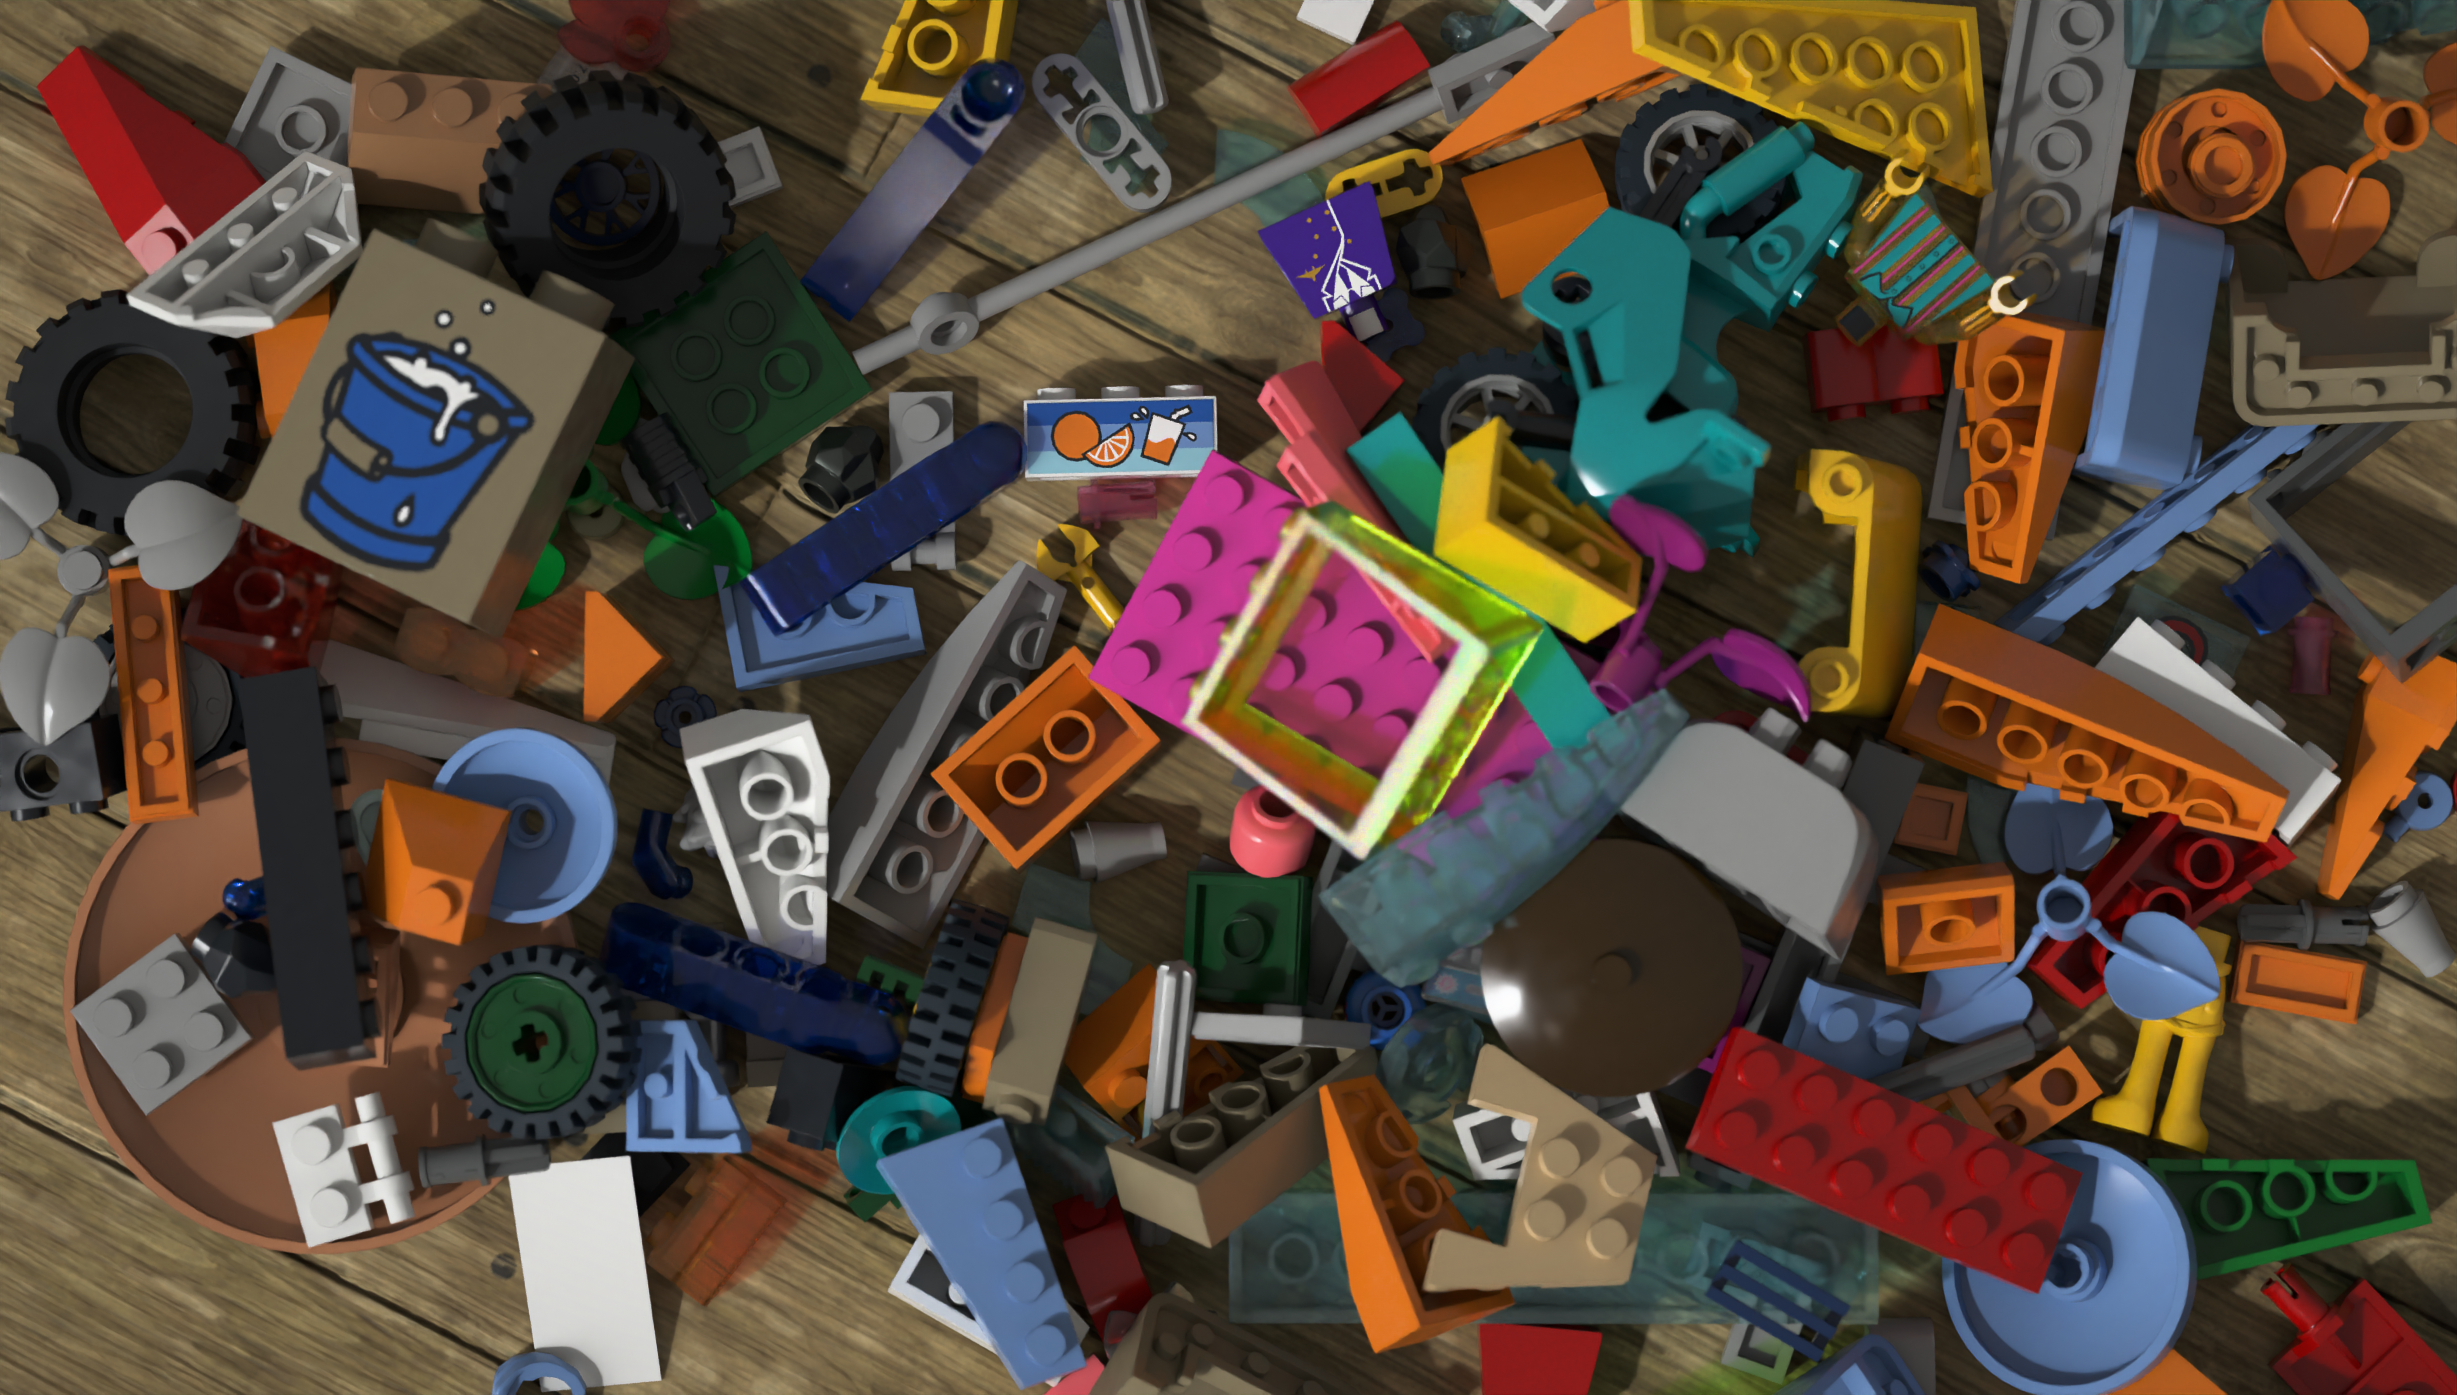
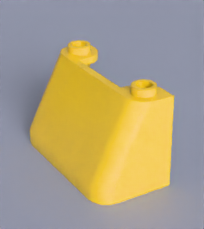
M1810 449L1795 458L1793 490L1805 492L1811 497L1815 506L1822 511V524L1854 526L1846 647L1830 646L1816 648L1805 654L1797 664L1809 684L1812 698L1811 714L1869 719L1888 717L1894 714L1911 673L1923 500L1921 485L1911 471L1899 465L1845 451ZM1778 704L1777 712L1796 713L1792 709Z

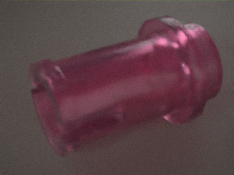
M1089 479V485L1077 486L1080 524L1092 523L1093 529H1100L1101 522L1157 519V498H1154L1156 493L1154 479L1098 485L1097 479Z
M2295 616L2294 629H2288V635H2294L2292 683L2289 693L2331 695L2332 637L2339 638V631H2333L2334 618Z

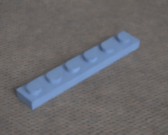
M2250 424L2198 465L2195 474H2185L2180 485L2163 491L1995 621L1994 624L1997 627L2048 646L2065 631L2063 623L2082 608L2085 611H2089L2107 601L2116 590L2113 584L2132 570L2139 572L2156 563L2166 552L2164 545L2183 530L2185 533L2195 531L2209 522L2217 512L2214 506L2232 492L2236 494L2243 493L2257 485L2267 474L2265 467L2283 453L2286 455L2293 454L2311 443L2318 433L2315 428L2319 425L2264 427Z

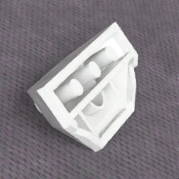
M304 151L129 292L127 297L130 305L176 325L235 338L275 328L357 260L363 252L352 169Z

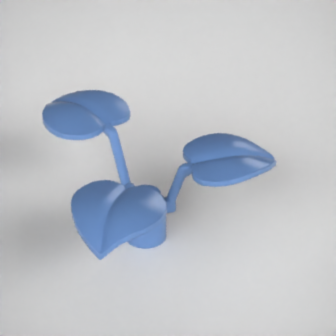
M2027 783L2025 791H2018L2010 807L2005 823L2004 837L2010 859L2023 873L2040 875L2054 869L2055 880L2047 884L2038 897L2037 908L2040 923L2032 928L2031 936L2015 961L2009 966L2007 962L1928 971L1920 1008L1922 1012L1917 1024L1924 1033L1934 1038L1960 1045L2017 1024L2022 1025L2032 1009L2033 997L2028 986L2016 975L2025 968L2046 936L2059 941H2071L2079 938L2087 931L2097 938L2108 950L2116 953L2108 961L2104 970L2106 990L2118 1008L2126 1014L2142 1020L2156 1021L2169 1019L2214 1001L2220 994V979L2215 962L2202 940L2185 923L2173 916L2154 911L2140 912L2133 915L2124 927L2122 942L2114 939L2101 926L2099 920L2091 917L2090 898L2087 891L2076 881L2067 879L2066 869L2084 871L2101 861L2108 851L2113 837V823L2110 812L2104 801L2100 798L2087 796L2085 804L2059 799L2060 790Z

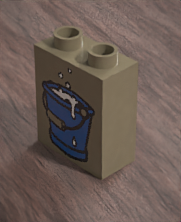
M428 218L414 247L373 229L238 509L237 515L501 639L635 357L608 336L601 333L614 304L574 282L543 270L528 300L486 281L499 251L458 229Z

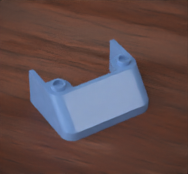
M2130 206L2109 221L2107 237L2121 240L2085 453L2077 456L2070 475L2166 490L2180 485L2185 473L2195 474L2199 465L2202 436L2193 435L2218 284H2226L2229 280L2234 260V246L2225 244L2223 230L2158 210Z

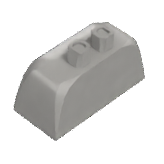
M1768 708L1753 724L1748 733L1738 727L1707 718L1692 719L1677 726L1657 742L1609 794L1606 801L1632 831L1650 842L1669 848L1683 856L1713 882L1829 955L1841 960L1870 891L1879 849V843L1867 818L1839 791L1852 765L1849 756L1820 739L1802 767L1786 758L1785 755L1801 733V729L1789 718L1772 708Z

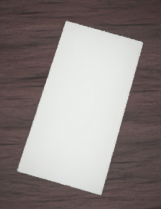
M630 1155L551 1163L550 1169L545 1172L509 1176L535 1352L554 1355L578 1369L586 1383V1388L661 1381ZM543 1376L539 1378L541 1392L571 1389L560 1379Z

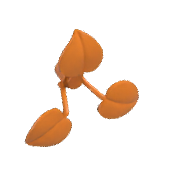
M2271 0L2262 27V48L2266 66L2275 83L2290 96L2312 102L2323 98L2336 81L2344 90L2365 103L2368 107L2364 116V130L2367 137L2375 144L2374 149L2354 161L2350 165L2347 174L2335 166L2326 164L2308 169L2295 179L2285 196L2283 220L2289 239L2299 254L2308 274L2316 280H2324L2347 270L2357 263L2375 245L2387 226L2391 208L2389 192L2380 181L2368 177H2359L2362 170L2378 160H2386L2391 150L2409 152L2418 148L2428 135L2429 119L2439 136L2457 145V42L2441 47L2427 59L2423 68V79L2430 94L2422 96L2418 103L2395 96L2379 98L2376 94L2369 92L2354 82L2345 73L2355 69L2362 63L2369 47V28L2364 16L2357 7L2347 0Z

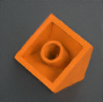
M1582 139L1460 179L1500 300L1522 293L1525 286L1609 207L1606 191ZM1564 273L1558 276L1554 280V282L1565 277L1577 275L1579 273Z
M585 591L583 721L612 723L675 660L613 596L599 591Z
M2004 862L1878 876L1875 883L1886 976L2015 961L2014 880L2012 873Z

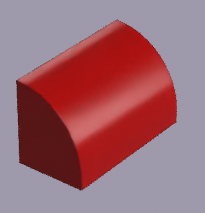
M1394 20L1289 84L1287 90L1316 137L1320 138L1352 123L1428 76V70L1431 65L1404 26L1398 20Z

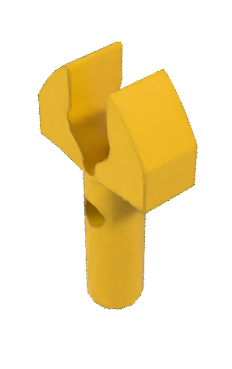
M1058 524L1059 529L1075 546L1074 559L1077 565L1071 567L1068 563L1057 562L1053 559L1051 552L1042 540L1039 539L1036 554L1038 571L1055 582L1057 580L1072 582L1108 630L1113 632L1125 609L1092 568L1093 552L1100 548V545L1088 530L1072 525Z

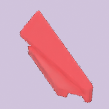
M1312 360L1273 376L1266 382L1257 401L1291 443L1286 447L1277 467L1431 664L1469 635L1470 631L1466 622L1346 451L1347 448L1362 439L1321 364Z

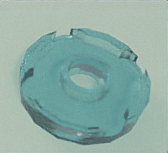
M1435 1003L1416 1012L1397 1029L1385 1046L1376 1067L1375 1076L1409 1125L1423 1124L1443 1115L1452 1106L1447 1099L1454 1093L1456 1088L1464 1092L1473 1081L1479 1052L1483 1047L1484 1036L1481 1027L1474 1023V1018L1454 1004Z

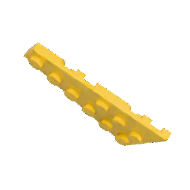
M1628 0L1632 51L1792 120L1801 121L1811 128L1889 161H1892L1895 155L1902 149H1908L1910 151L1901 161V166L1921 174L1925 167L1929 165L1930 174L1928 177L1979 199L1993 192L1976 7L1889 0Z

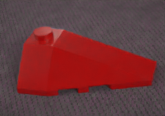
M84 45L77 46L36 86L123 243L149 276L266 183L242 152L227 142L220 144L194 126L195 120L180 110L172 111L145 93V88L142 84Z

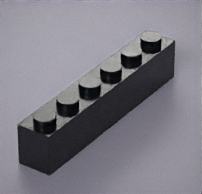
M315 666L238 679L285 1057L298 1071L377 1058L374 1038L383 1037L384 1026L379 1001L377 998L369 999L366 974L375 973V956L370 936L368 934H360L358 911L367 910V895L361 872H352L349 848L359 846V834L353 809L344 810L341 786L350 785L351 773L345 747H336L333 724L343 721L342 704L336 684L328 685V682Z

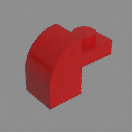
M1112 1182L1052 1205L1071 1268L1104 1345L1122 1339L1139 1311L1155 1296L1147 1271L1135 1247L1118 1195Z

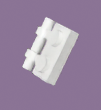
M380 1092L355 1098L362 1124L348 1128L345 1126L339 1103L273 1122L308 1248L375 1228L368 1205L370 1202L384 1199L390 1223L415 1217L409 1191L414 1190L410 1172L402 1171L392 1136L398 1134L393 1115L386 1116ZM367 1143L378 1180L362 1184L352 1147Z

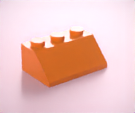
M1075 645L931 773V776L1019 875L1162 747L1161 740L1120 695L1088 678L1094 666Z

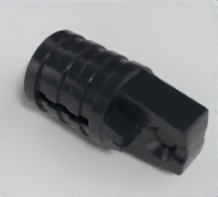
M665 412L620 439L618 443L628 453L629 460L638 469L639 476L648 485L647 490L660 509L668 506L685 532H689L714 517L717 510L703 484L708 482V478L698 460L694 459L691 455L688 445L684 444L678 429L671 423L672 418L668 412Z

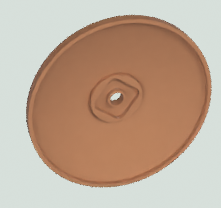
M335 738L336 747H345L351 773L350 785L341 786L344 810L350 809L353 802L365 792L384 789L387 778H394L432 789L435 779L443 765L416 753L386 744L350 738ZM247 748L199 768L195 771L199 816L137 825L130 822L111 845L93 874L76 914L69 938L64 969L63 1013L66 1040L74 1074L89 1111L101 1133L122 1162L149 1190L173 1209L201 1226L233 1240L265 1249L297 1254H340L379 1248L432 1230L466 1211L489 1194L506 1177L492 1178L491 1184L482 1186L480 1180L433 1185L430 1188H425L422 1185L419 1173V1147H436L475 1142L476 1135L485 1134L487 1140L512 1137V1133L498 1132L488 1127L489 1121L487 1119H477L467 1110L471 1102L468 1099H459L452 1087L459 1083L456 1075H447L443 1062L451 1059L450 1049H442V1034L450 1033L451 1024L444 1022L447 1008L457 1005L459 1000L453 997L460 984L471 980L468 974L478 965L490 962L489 958L500 952L532 945H559L579 950L569 911L551 919L533 923H511L488 917L484 936L462 945L401 930L369 910L358 911L359 926L397 929L401 931L391 1064L388 1068L337 1064L298 1071L285 1057L277 991L270 994H252L249 997L230 998L225 995L256 1038L152 1114L145 1115L70 1010L173 934L180 933L191 948L202 928L219 912H224L233 920L240 917L262 923L269 929ZM349 848L352 872L360 871L364 879L366 865L357 848ZM366 978L367 987L377 988V979ZM546 1032L541 1038L536 1039V1046L539 1051L541 1047L549 1044ZM380 1092L386 1116L393 1115L398 1134L392 1136L402 1171H409L413 1182L414 1190L409 1191L415 1217L390 1223L384 1199L370 1202L368 1205L375 1228L308 1248L273 1122L339 1103L345 1126L348 1128L362 1124L355 1098ZM364 1143L353 1146L352 1150L362 1184L378 1180L368 1144Z

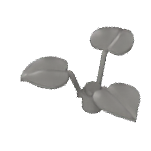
M0 452V560L10 559L19 555L26 548L32 536L37 542L60 558L57 567L58 579L61 585L68 592L72 593L71 600L56 625L54 635L40 628H24L12 637L2 653L0 685L4 700L15 721L33 740L41 745L54 743L66 732L90 718L106 698L111 674L109 663L103 651L89 638L66 636L79 609L83 607L85 598L98 596L109 588L108 569L118 567L123 562L139 556L140 573L145 582L150 586L164 590H181L191 587L209 576L222 563L234 546L243 522V517L237 515L238 505L219 498L191 483L174 480L156 482L137 493L126 511L125 530L129 538L134 542V545L125 547L110 556L104 550L89 545H77L69 549L65 544L60 543L39 527L48 522L59 508V494L49 475L27 459Z

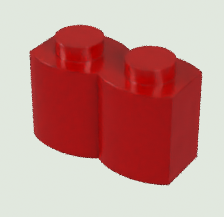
M1933 318L1924 319L1910 333L1906 330L1918 319L1909 320L1904 329L1898 324L1896 332L1886 323L1876 324L1857 342L1844 327L1806 333L1802 337L1811 413L1827 412L1828 422L1834 423L1866 418L1865 407L1890 404L1891 415L1912 414L1930 410L1928 399L1938 398L1944 394L1935 321L1929 323Z

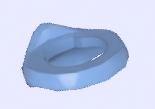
M529 1352L513 1355L499 1366L494 1375L492 1395H516L524 1380L534 1381L542 1376L554 1377L564 1381L571 1388L572 1395H586V1383L578 1369L562 1359L547 1353Z

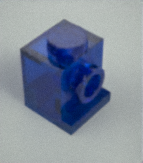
M2270 545L2266 546L2220 586L2260 635L2276 633L2314 600L2310 595L2311 592L2306 587L2310 580L2304 570L2288 554L2284 553L2282 556H2279Z

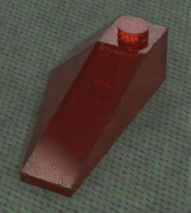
M243 518L239 535L227 557L209 576L194 585L180 633L181 639L244 678L313 666L320 672L330 637L344 566Z

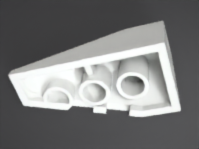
M740 709L681 728L680 734L684 759L764 983L826 963V870L829 836L827 823L830 775L810 716L806 714Z

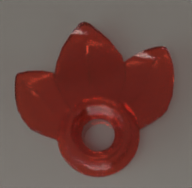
M568 0L571 12L576 19L564 25L557 32L556 37L565 50L574 58L589 64H603L614 61L628 71L647 72L657 68L667 57L671 37L663 18L670 0ZM633 34L642 35L647 39L649 48L644 51H635L628 46L626 38Z

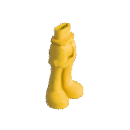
M2199 926L2194 932L2207 947L2215 962L2220 979L2219 996L2212 1002L2169 1019L2156 1021L2142 1020L2135 1055L2121 1090L2118 1094L2098 1099L2092 1107L2089 1122L2122 1133L2149 1137L2165 1059L2172 1036L2176 1035L2183 1038L2177 1067L2166 1104L2154 1123L2150 1140L2178 1150L2205 1155L2209 1132L2200 1118L2201 1096L2208 1061L2216 1037L2223 1035L2226 1025L2223 1021L2226 977L2224 976L2230 974L2232 966L2224 963L2231 936Z

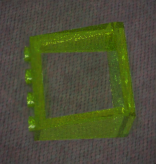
M1329 500L1305 509L1302 507L1298 508L1282 526L1278 539L1283 542L1273 561L1263 565L1253 577L1248 587V593L1252 595V598L1243 614L1233 618L1221 633L1218 646L1222 650L1213 666L1205 669L1192 684L1188 693V698L1192 700V703L1181 723L1359 859L1366 861L1421 834L1545 626L1517 606L1335 501ZM1334 550L1338 551L1462 643L1381 781L1247 704Z

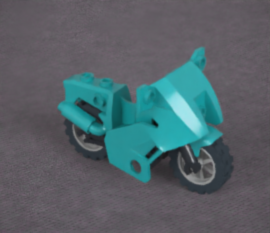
M1708 84L1690 85V91L1678 93L1677 88H1673L1661 93L1660 100L1652 105L1648 101L1636 112V120L1632 124L1627 123L1615 158V191L1617 199L1622 204L1621 211L1608 207L1523 289L1522 303L1524 308L1543 321L1542 340L1530 353L1519 350V354L1514 355L1506 354V348H1488V354L1476 356L1473 351L1458 357V364L1449 369L1445 365L1433 376V384L1429 389L1424 388L1417 402L1418 409L1416 415H1413L1412 429L1444 474L1447 450L1452 447V427L1472 434L1499 416L1513 430L1507 439L1532 464L1541 459L1556 472L1553 480L1550 482L1576 507L1586 502L1613 530L1610 508L1618 495L1625 494L1642 504L1664 510L1682 520L1700 536L1707 550L1721 547L1728 552L1735 553L1740 549L1753 558L1760 548V538L1750 525L1755 466H1763L1769 458L1770 445L1747 431L1745 420L1737 416V385L1733 376L1718 363L1716 343L1722 329L1734 318L1769 332L1788 304L1796 309L1802 306L1813 291L1819 278L1812 273L1825 254L1835 260L1846 248L1856 230V227L1850 224L1861 192L1863 173L1851 165L1842 170L1812 151L1815 139L1803 122L1799 121L1789 129L1783 126L1777 127L1773 119L1767 121L1763 117V108L1750 101L1746 103L1742 99L1737 98L1738 96L1721 89L1720 92L1707 90ZM1695 135H1713L1715 137L1710 136L1706 138L1705 146H1699ZM1684 137L1686 146L1683 147L1680 156L1663 150L1672 141ZM1732 144L1741 154L1727 164H1722V154ZM1654 163L1671 169L1658 187H1656L1653 176ZM1794 199L1795 204L1778 216L1780 209ZM1568 272L1579 273L1588 279L1587 281L1579 277H1565L1554 282L1558 276ZM1555 363L1564 367H1572L1573 372L1569 373L1560 370ZM1493 397H1511L1518 400V402L1513 406L1506 400H1494ZM1483 401L1487 415L1483 423L1461 415L1471 404ZM1530 406H1531L1536 412L1527 411V410H1528V409L1530 408ZM1636 552L1639 556H1648V555H1644V554H1641V553Z

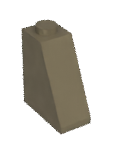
M1035 917L989 1073L983 1109L995 1112L997 1116L1010 1123L1028 1124L1031 1122L1045 1126L1086 995L1098 934Z

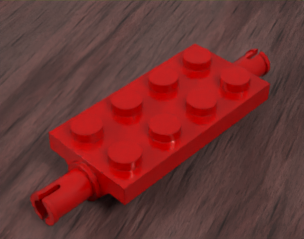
M2290 1262L2280 1267L2274 1273L2291 1290V1295L2277 1280L2273 1281L2270 1277L2261 1286L2260 1291L2265 1296L2267 1295L2299 1329L2296 1337L2267 1364L2296 1395H2457V1376L2366 1279L2359 1277L2337 1299L2326 1303L2295 1270V1266Z

